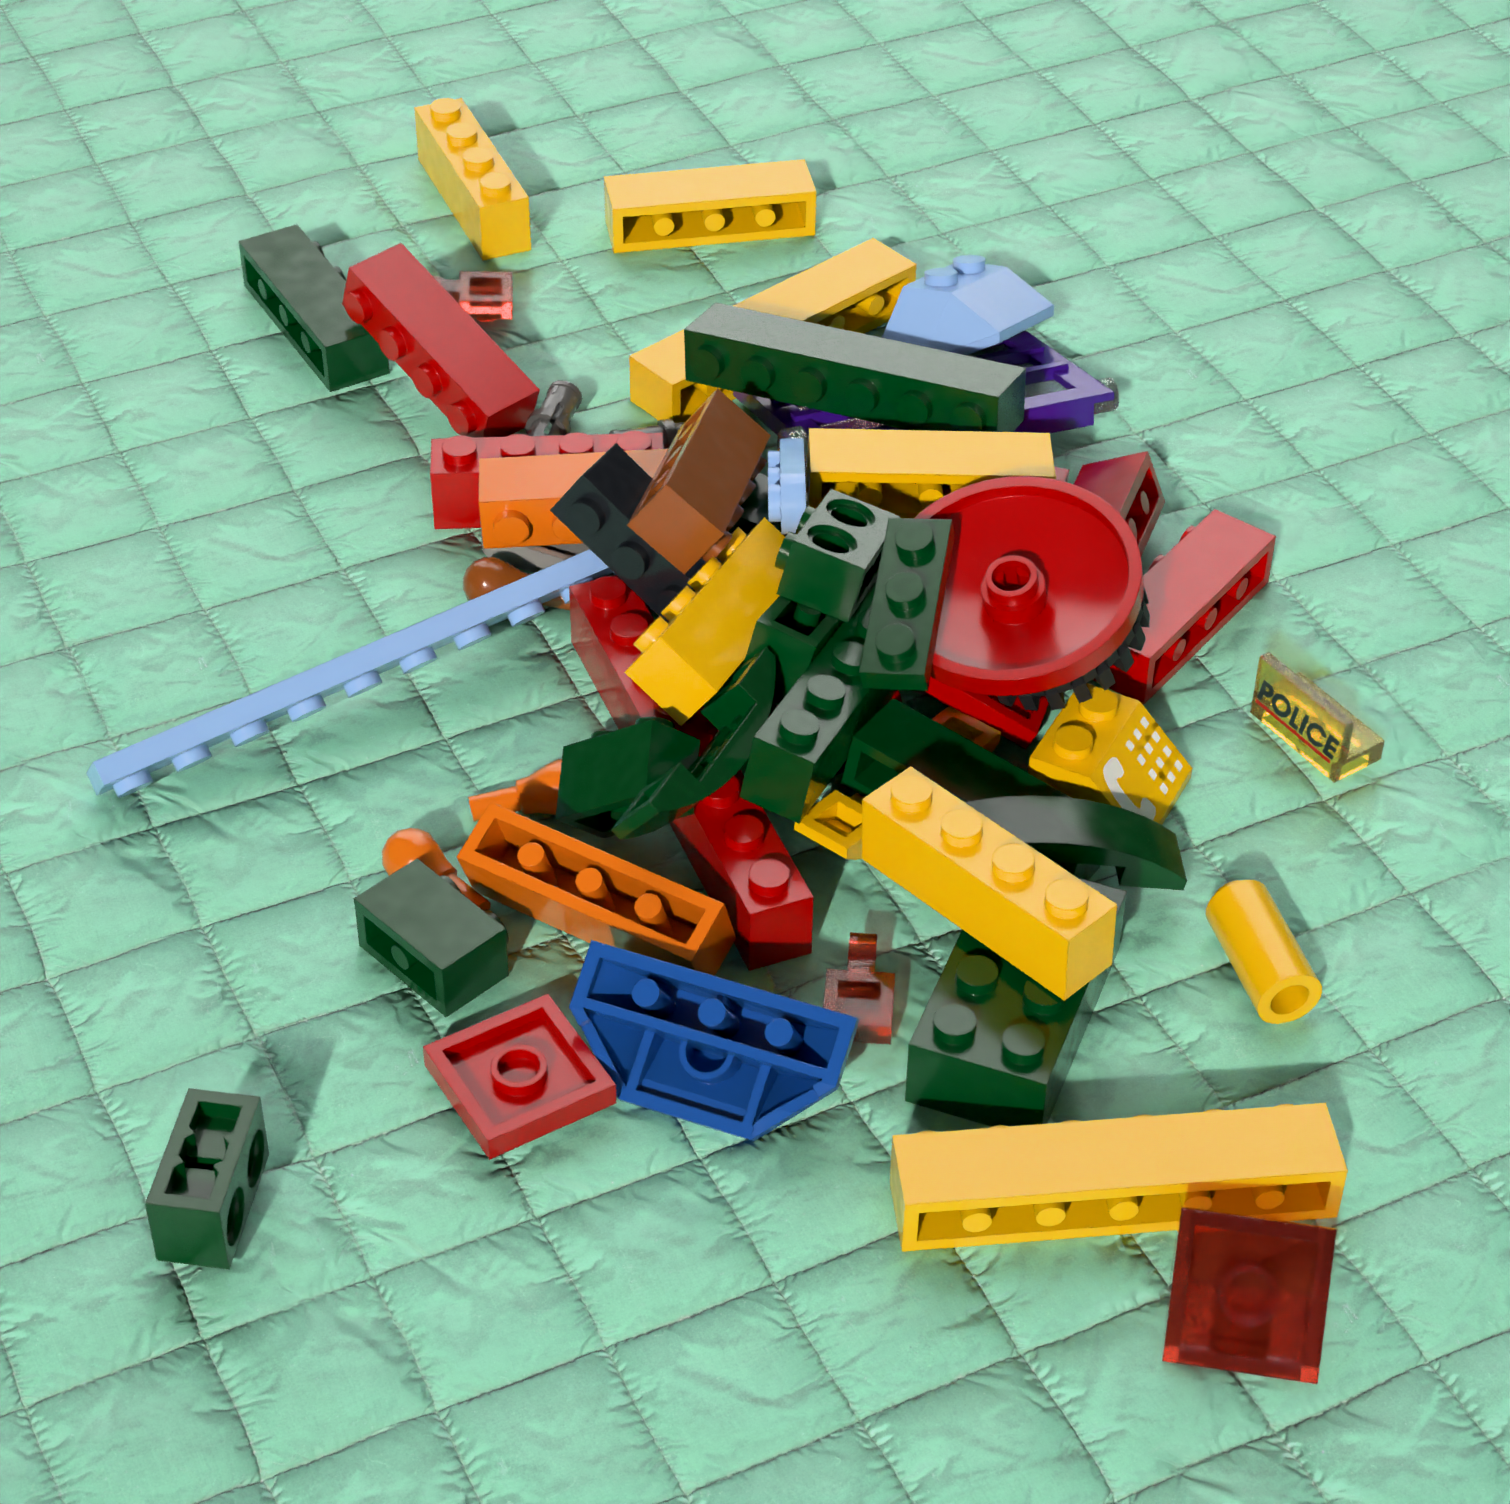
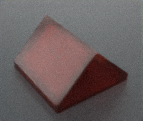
M1181 1206L1169 1277L1162 1361L1318 1384L1336 1228Z

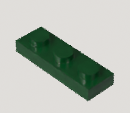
M888 518L859 669L862 688L928 691L955 538L952 519Z

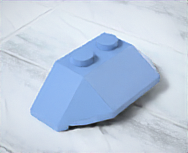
M963 255L953 258V264L949 266L926 270L924 277L903 286L882 338L969 355L996 345L1054 316V305L1006 266L985 264V258L982 256Z

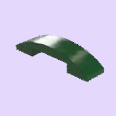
M767 647L738 667L719 691L710 698L701 710V713L719 731L690 770L679 762L639 792L611 829L620 840L639 837L671 823L726 784L748 760L753 737L768 719L774 696L776 677L775 655Z
M1005 796L965 802L1053 862L1115 866L1119 886L1184 890L1187 879L1176 834L1163 825L1140 814L1105 803L1059 796Z

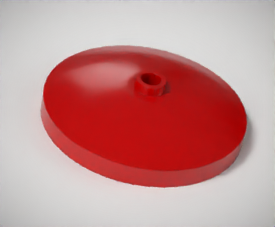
M1013 476L990 479L968 485L943 496L914 518L952 519L955 534L930 675L939 682L966 692L993 696L1025 695L1053 689L1087 674L1104 662L1123 643L1137 620L1142 604L1144 579L1141 555L1136 538L1127 522L1109 503L1084 488L1068 482L1044 477Z

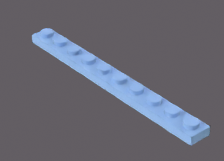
M589 549L98 759L91 764L86 774L97 796L112 789L115 790L118 798L127 796L153 783L154 781L150 773L172 763L177 772L192 768L212 757L209 747L230 738L235 747L254 741L270 732L266 724L267 722L286 714L289 715L292 722L307 718L327 707L323 700L327 696L341 690H345L348 698L367 692L382 683L379 674L399 665L404 674L420 669L437 659L434 650L452 642H455L458 650L473 646L492 635L489 626L505 619H509L512 627L526 623L545 612L542 603L562 596L565 604L570 603L569 586L593 581L614 572Z

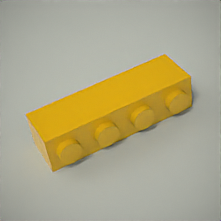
M441 98L429 105L414 107L418 160L482 261L530 251L529 197L462 98Z
M805 159L604 176L605 222L613 253L815 235L816 189Z
M809 428L806 472L807 506L809 505L817 508L829 490L833 489L901 516L900 518H915L925 508L943 496L974 483L1013 476L1056 479L1050 433Z
M765 517L748 534L740 527H737L731 533L732 538L727 546L717 556L718 559L712 556L687 582L695 592L686 585L662 610L661 614L669 622L667 623L659 616L633 643L642 653L624 673L680 726L719 691L745 659L756 621L780 596L777 595V591L784 570L776 568L775 562L785 536Z
M910 766L862 799V859L1062 1000L1068 999L1112 965L1117 913L1116 903Z

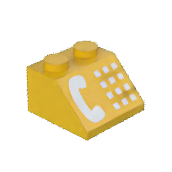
M1086 683L1092 699L1080 702L1079 704L1075 693H1072L1065 704L1066 708H1062L1030 755L1028 773L1072 798L1120 807L1145 816L1162 825L1191 779L1193 768L1139 700L1108 689L1104 691L1101 687Z

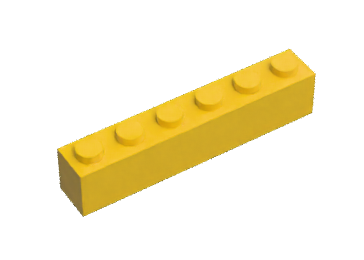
M871 238L733 306L865 334L889 321L903 286L916 281L917 264L875 238ZM684 329L629 355L630 401L658 421L672 419L674 423L686 422L718 388L685 380ZM718 388L731 401L736 399L733 396V391Z
M1315 1103L1302 1105L1280 1104L1274 1107L1235 1110L1211 1109L1204 1112L1155 1116L1143 1114L1128 1118L1088 1121L1066 1120L1060 1123L1022 1126L997 1125L982 1129L942 1132L921 1131L915 1134L892 1135L889 1183L901 1251L905 1252L1337 1218L1348 1170L1327 1104Z

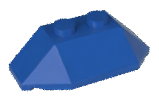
M591 940L569 1005L595 1057L615 1082L616 1096L619 1100L753 1142L839 1088L860 1021L857 1017Z

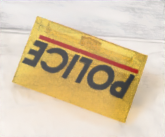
M1270 652L1259 657L1250 713L1335 783L1381 759L1385 741L1301 672L1295 674Z

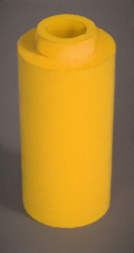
M1235 880L1221 886L1206 907V918L1259 1017L1267 1023L1280 1024L1294 1021L1304 1016L1320 1000L1322 985L1267 887L1256 880Z

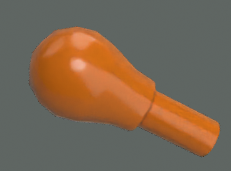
M562 759L553 761L530 776L517 780L515 786L468 797L474 822L479 821L490 802L513 812L522 811L523 814L542 813L556 815Z
M418 828L397 830L387 839L382 849V864L389 876L415 859H419L439 876L445 875L458 886L461 893L483 911L490 909V901L457 876V870L446 859L440 846L428 832Z

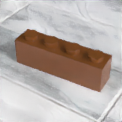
M717 388L678 430L627 526L683 574L700 558L705 562L712 556L716 558L731 540L732 535L728 531L742 516L744 509L741 505L756 487V484L752 481L767 463V460L761 455L771 435Z

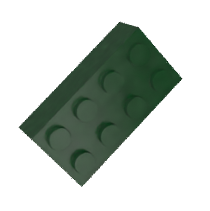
M1080 879L1117 904L1113 965L1120 947L1127 891ZM962 930L909 1042L905 1101L991 1127L997 1125L1048 1124L1112 965L1064 1001Z

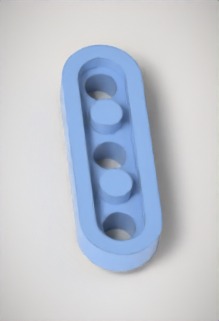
M780 438V451H768L769 522H781V534H787L789 531L796 533L799 521L806 509L804 438Z

